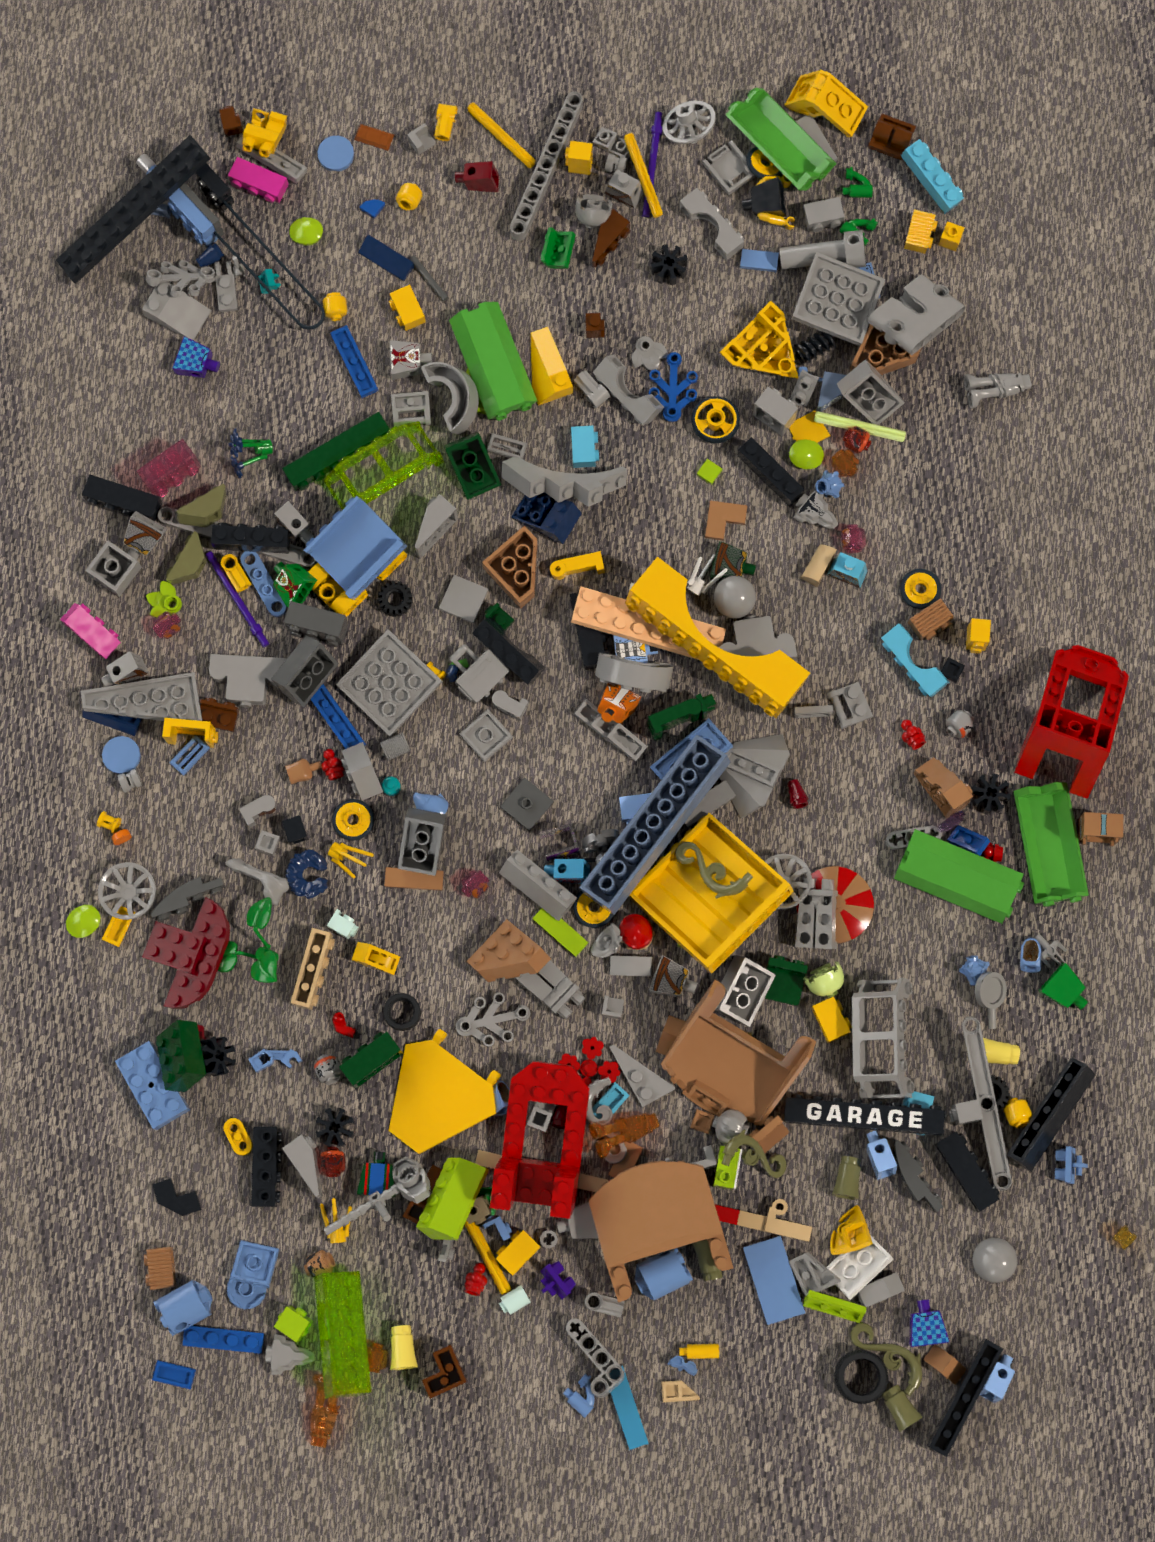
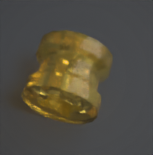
M1124 1225L1112 1239L1117 1241L1120 1247L1125 1250L1137 1238V1235L1131 1233L1129 1227Z

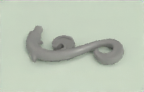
M609 1077L602 1080L597 1079L588 1085L590 1093L586 1119L594 1129L619 1145L620 1153L616 1155L610 1153L611 1142H608L603 1149L604 1159L609 1163L616 1164L624 1160L627 1149L623 1141L604 1126L612 1120V1110L606 1105L599 1106L596 1113L602 1114L601 1119L596 1118L592 1110L593 1097L596 1096L598 1098L599 1092L603 1090V1087L611 1084Z

